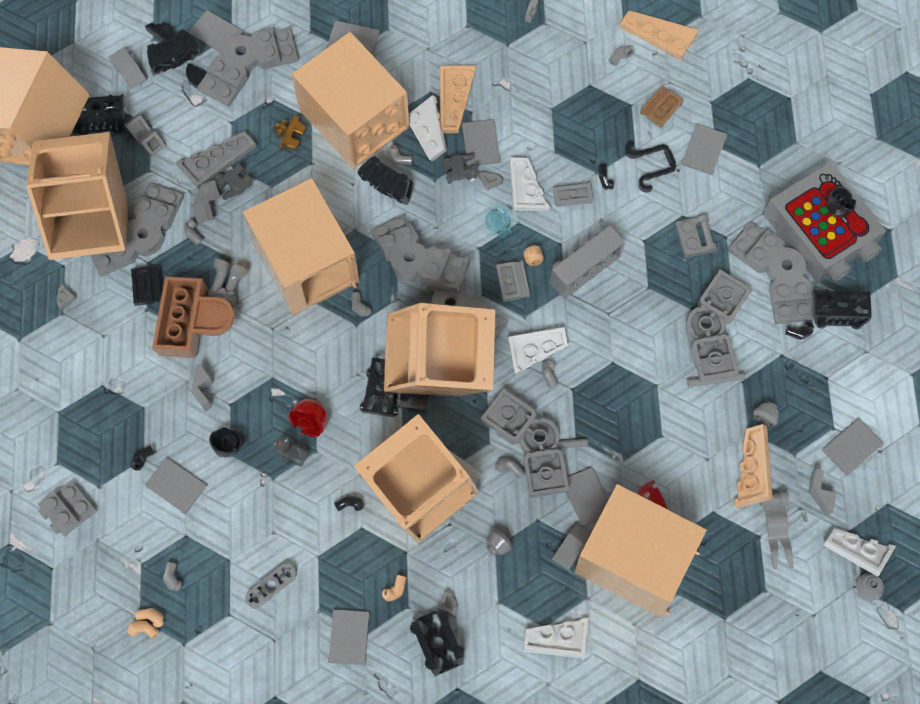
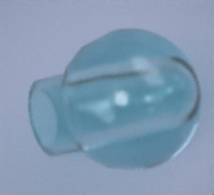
M497 208L487 213L485 226L491 233L497 234L499 239L513 232L510 228L509 214L505 210Z

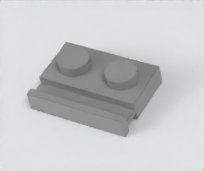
M523 260L516 263L509 262L496 265L503 302L530 297Z

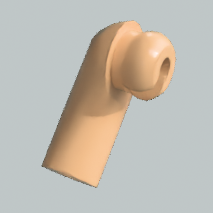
M155 608L135 611L137 621L149 619L153 622L154 627H161L164 624L163 614Z

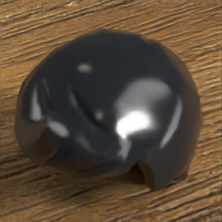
M840 186L829 193L826 206L831 215L844 218L854 211L856 200L852 199V194L848 189Z
M222 427L211 433L209 443L217 456L227 458L234 455L245 444V435L239 430Z

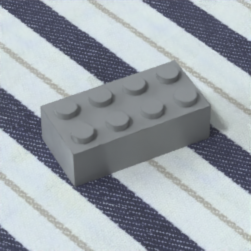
M611 226L606 229H600L593 239H587L583 242L581 248L577 251H571L562 262L558 261L553 265L550 284L565 300L622 257L625 241Z

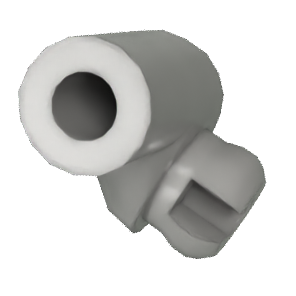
M631 46L618 47L609 59V63L616 66L620 59L631 57L634 54V48Z
M395 145L389 147L388 156L395 164L412 165V156H402Z
M189 219L184 224L185 235L198 246L203 239L195 232L194 228L197 226V222Z
M359 292L351 293L353 312L362 317L369 316L371 308L361 303V294Z
M552 360L544 361L542 364L543 377L549 388L558 384L551 370L555 369V364Z
M167 562L163 581L169 590L179 591L182 583L177 581L174 576L177 564Z

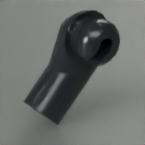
M600 164L598 166V177L602 188L605 190L614 189V180H608L607 165Z
M806 322L799 329L788 326L785 335L799 340L805 339L812 335L814 325Z
M151 445L133 454L131 460V468L133 470L140 471L144 466L145 459L155 454Z
M347 495L334 503L338 512L348 506L354 507L356 511L364 508L363 500L352 495Z

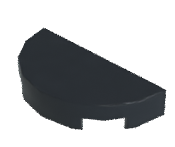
M161 22L162 24H147L145 26L146 31L161 42L174 36L173 28L165 22Z
M188 63L186 67L187 79L193 87L197 88L207 72Z

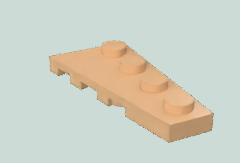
M630 10L619 26L680 60L699 33L698 29Z
M476 65L440 66V126L443 133H459Z
M761 424L748 428L745 432L742 451L744 459L740 464V482L737 483L738 498L734 502V506L737 508L773 499L767 426Z

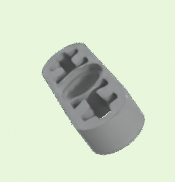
M288 563L282 564L249 590L245 596L248 606L253 609L260 608L293 582L296 578L295 568ZM284 569H286L287 571L291 569V576L289 578L287 576H284L281 579L283 583L280 585L278 579L275 578V576L278 575V577L280 578L284 575ZM275 581L277 584L276 589L271 592L267 591L265 588L267 582ZM262 587L267 596L264 598L262 594L258 597V603H250L252 600L251 596L253 594L258 596L261 593L258 589Z

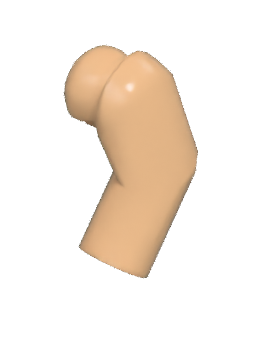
M397 575L395 586L388 590L384 589L382 597L386 601H394L401 597L404 592L406 577Z
M134 621L129 624L127 629L130 636L144 632L154 639L159 634V631L147 621Z

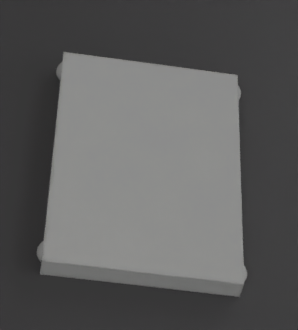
M209 10L205 11L188 32L191 36L222 55L223 46L229 38L236 35H244L243 30Z
M335 21L327 48L351 32L373 55L379 30Z
M494 119L462 123L461 127L463 129L466 154L473 153L475 155L472 160L466 162L467 165L478 164L479 166L500 163Z
M696 124L686 154L682 160V165L713 175L724 142L727 139V134Z
M858 419L827 447H824L822 451L848 476L878 448H881L884 443Z
M165 458L145 484L147 489L152 490L184 514L189 511L207 487L205 483L196 479L168 458Z
M590 467L567 478L569 492L566 494L582 527L597 521L608 502V498L594 469Z
M333 609L328 663L365 665L369 612Z

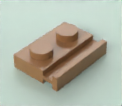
M662 85L641 109L640 114H644L647 119L662 128L683 104L684 100L672 91L665 89V86Z

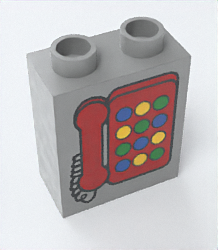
M831 162L771 198L763 214L786 245L802 254L806 262V270L817 284L827 277H830L833 282L842 279L852 270L849 263L858 257L863 263H866L882 251L878 243L886 230ZM840 186L848 189L852 194V199L856 200L854 211L844 218L831 215L826 206L829 193Z

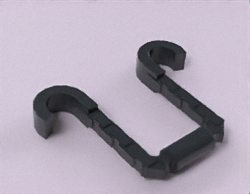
M630 141L626 144L625 154L631 159L661 150L665 151L664 154L671 168L643 175L639 179V189L645 193L651 192L653 187L651 185L645 186L643 182L675 172L677 165H675L674 156L669 146L665 144L642 151L631 152L629 149L633 147L634 141Z

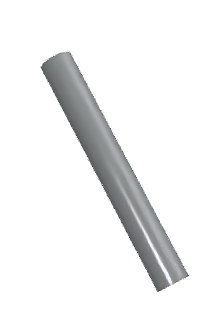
M740 372L735 377L700 383L699 378L687 380L688 387L739 381L745 380L746 376L745 372Z
M587 438L559 441L557 449L588 446Z

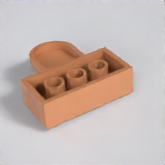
M165 277L152 348L159 356L196 358L200 335L219 336L229 331L233 326L235 312L230 303L222 298L206 297L208 287L202 279Z

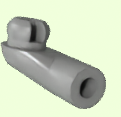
M501 458L495 465V469L498 472H504L505 469H508L517 478H520L525 472L514 460Z

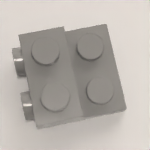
M72 481L57 493L53 491L38 503L41 508L38 512L45 520L49 518L52 521L50 527L56 534L61 533L64 537L97 512Z

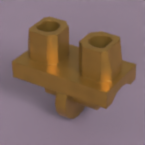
M294 115L288 128L286 127L287 121L282 120L281 124L276 123L273 129L277 132L276 137L281 138L284 135L278 149L282 151L285 148L293 151L296 150L299 140L291 137V135L295 133L302 136L306 128L304 124L298 121V116Z

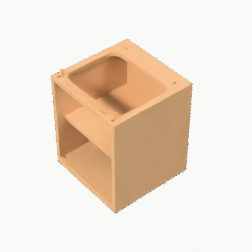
M351 32L292 73L299 111L353 170L410 128L407 92Z
M0 47V162L29 166L33 141L70 137L90 95L85 90V85L81 86L47 51Z
M110 132L33 141L26 187L49 260L125 251L129 205Z
M312 178L243 211L252 242L292 316L351 286L357 288L356 284L359 283L355 253Z
M418 303L387 314L384 392L457 397L493 390L495 310Z
M419 414L354 465L355 469L402 528L417 543H420L480 494L470 476Z
M617 484L579 556L574 573L661 618L664 613L670 615V612L666 610L671 604L694 555L699 556L700 553L697 552V549L707 530Z

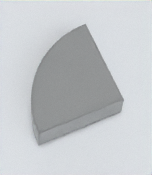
M531 0L525 15V21L528 23L532 22L538 10V0Z
M488 172L478 173L487 191L503 184V179L499 175Z
M63 284L59 287L57 291V305L63 311L76 297Z
M445 590L437 609L446 610L449 615L456 618L457 602L454 596Z

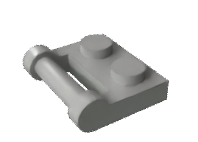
M701 215L697 218L677 221L675 223L684 258L708 254L718 250L716 243L713 242L708 224V215ZM698 225L702 227L706 246L701 245L696 228Z

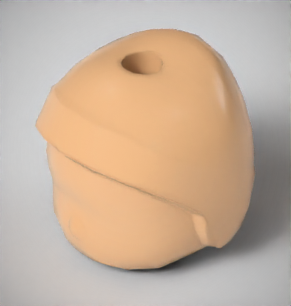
M532 245L524 250V259L528 265L537 266L543 262L544 257L539 246Z

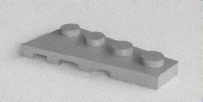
M244 131L224 140L220 145L210 146L207 148L208 150L199 154H192L190 158L184 161L181 159L176 162V165L199 190L201 184L210 182L214 179L216 173H222L257 146Z

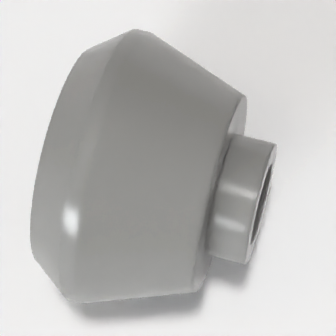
M771 402L762 403L753 411L754 418L765 426L773 427L778 424V407Z
M498 530L490 532L486 541L488 545L486 549L493 556L496 554L501 556L511 551L512 543L504 534Z
M867 573L862 575L857 581V591L865 600H877L884 593V583L879 576Z

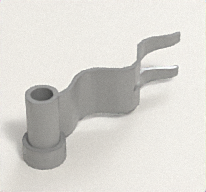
M787 490L779 491V493H772L773 499L759 502L760 506H765L773 569H777L778 539L785 550L789 568H793L792 549L788 537V519L785 506H789V494Z

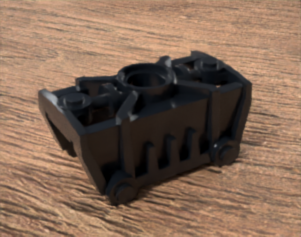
M184 29L178 31L177 35L162 42L152 43L147 46L148 62L153 76L161 71L166 72L169 69L177 68L186 61L191 60V57L201 53L197 41Z
M110 94L104 97H89L82 110L85 115L78 118L74 128L81 135L99 131L122 132L124 126V95L112 96ZM110 109H115L116 112H121V115H110L107 112H110Z
M375 156L369 158L359 168L357 174L361 180L370 182V186H374L373 188L383 195L408 205L414 190V183L409 180L407 175L396 172L381 163V160Z
M813 290L814 321L818 328L849 326L857 330L862 328L872 318L870 291ZM837 302H847L848 306L841 308ZM824 305H828V308H833L829 312H818V308H822ZM860 306L862 309L867 310L868 313H858L854 309Z
M372 358L371 367L366 371L368 383L364 402L360 404V411L366 414L396 417L399 411L397 407L399 393L378 391L376 389V385L379 382H384L385 359ZM377 362L380 363L382 372H379L378 377L376 375ZM374 396L376 403L373 404L370 410L371 399ZM384 396L388 401L386 412L382 411L380 404L384 400Z
M443 609L435 610L418 619H414L410 625V631L416 635L426 658L424 663L426 669L431 670L435 677L464 664V649L461 645H458L448 622L449 614L446 610L443 611ZM435 614L437 615V618L441 625L439 633L437 631V628H433L432 626V616ZM419 621L428 626L429 631L427 633L429 636L423 634L418 623ZM437 637L443 640L442 647L438 649L431 645L432 640ZM446 650L453 653L457 664L453 665L446 659ZM436 654L443 661L442 671L440 672L434 660Z

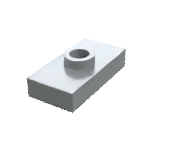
M590 183L553 187L556 207L588 204L593 201Z

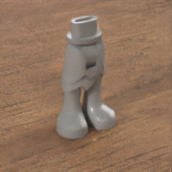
M215 258L213 267L217 274L213 286L208 291L206 297H218L230 303L235 294L233 291L237 283L246 276L248 270L237 264H232L231 266L228 262ZM230 271V277L227 282V285L225 288H222L223 283Z

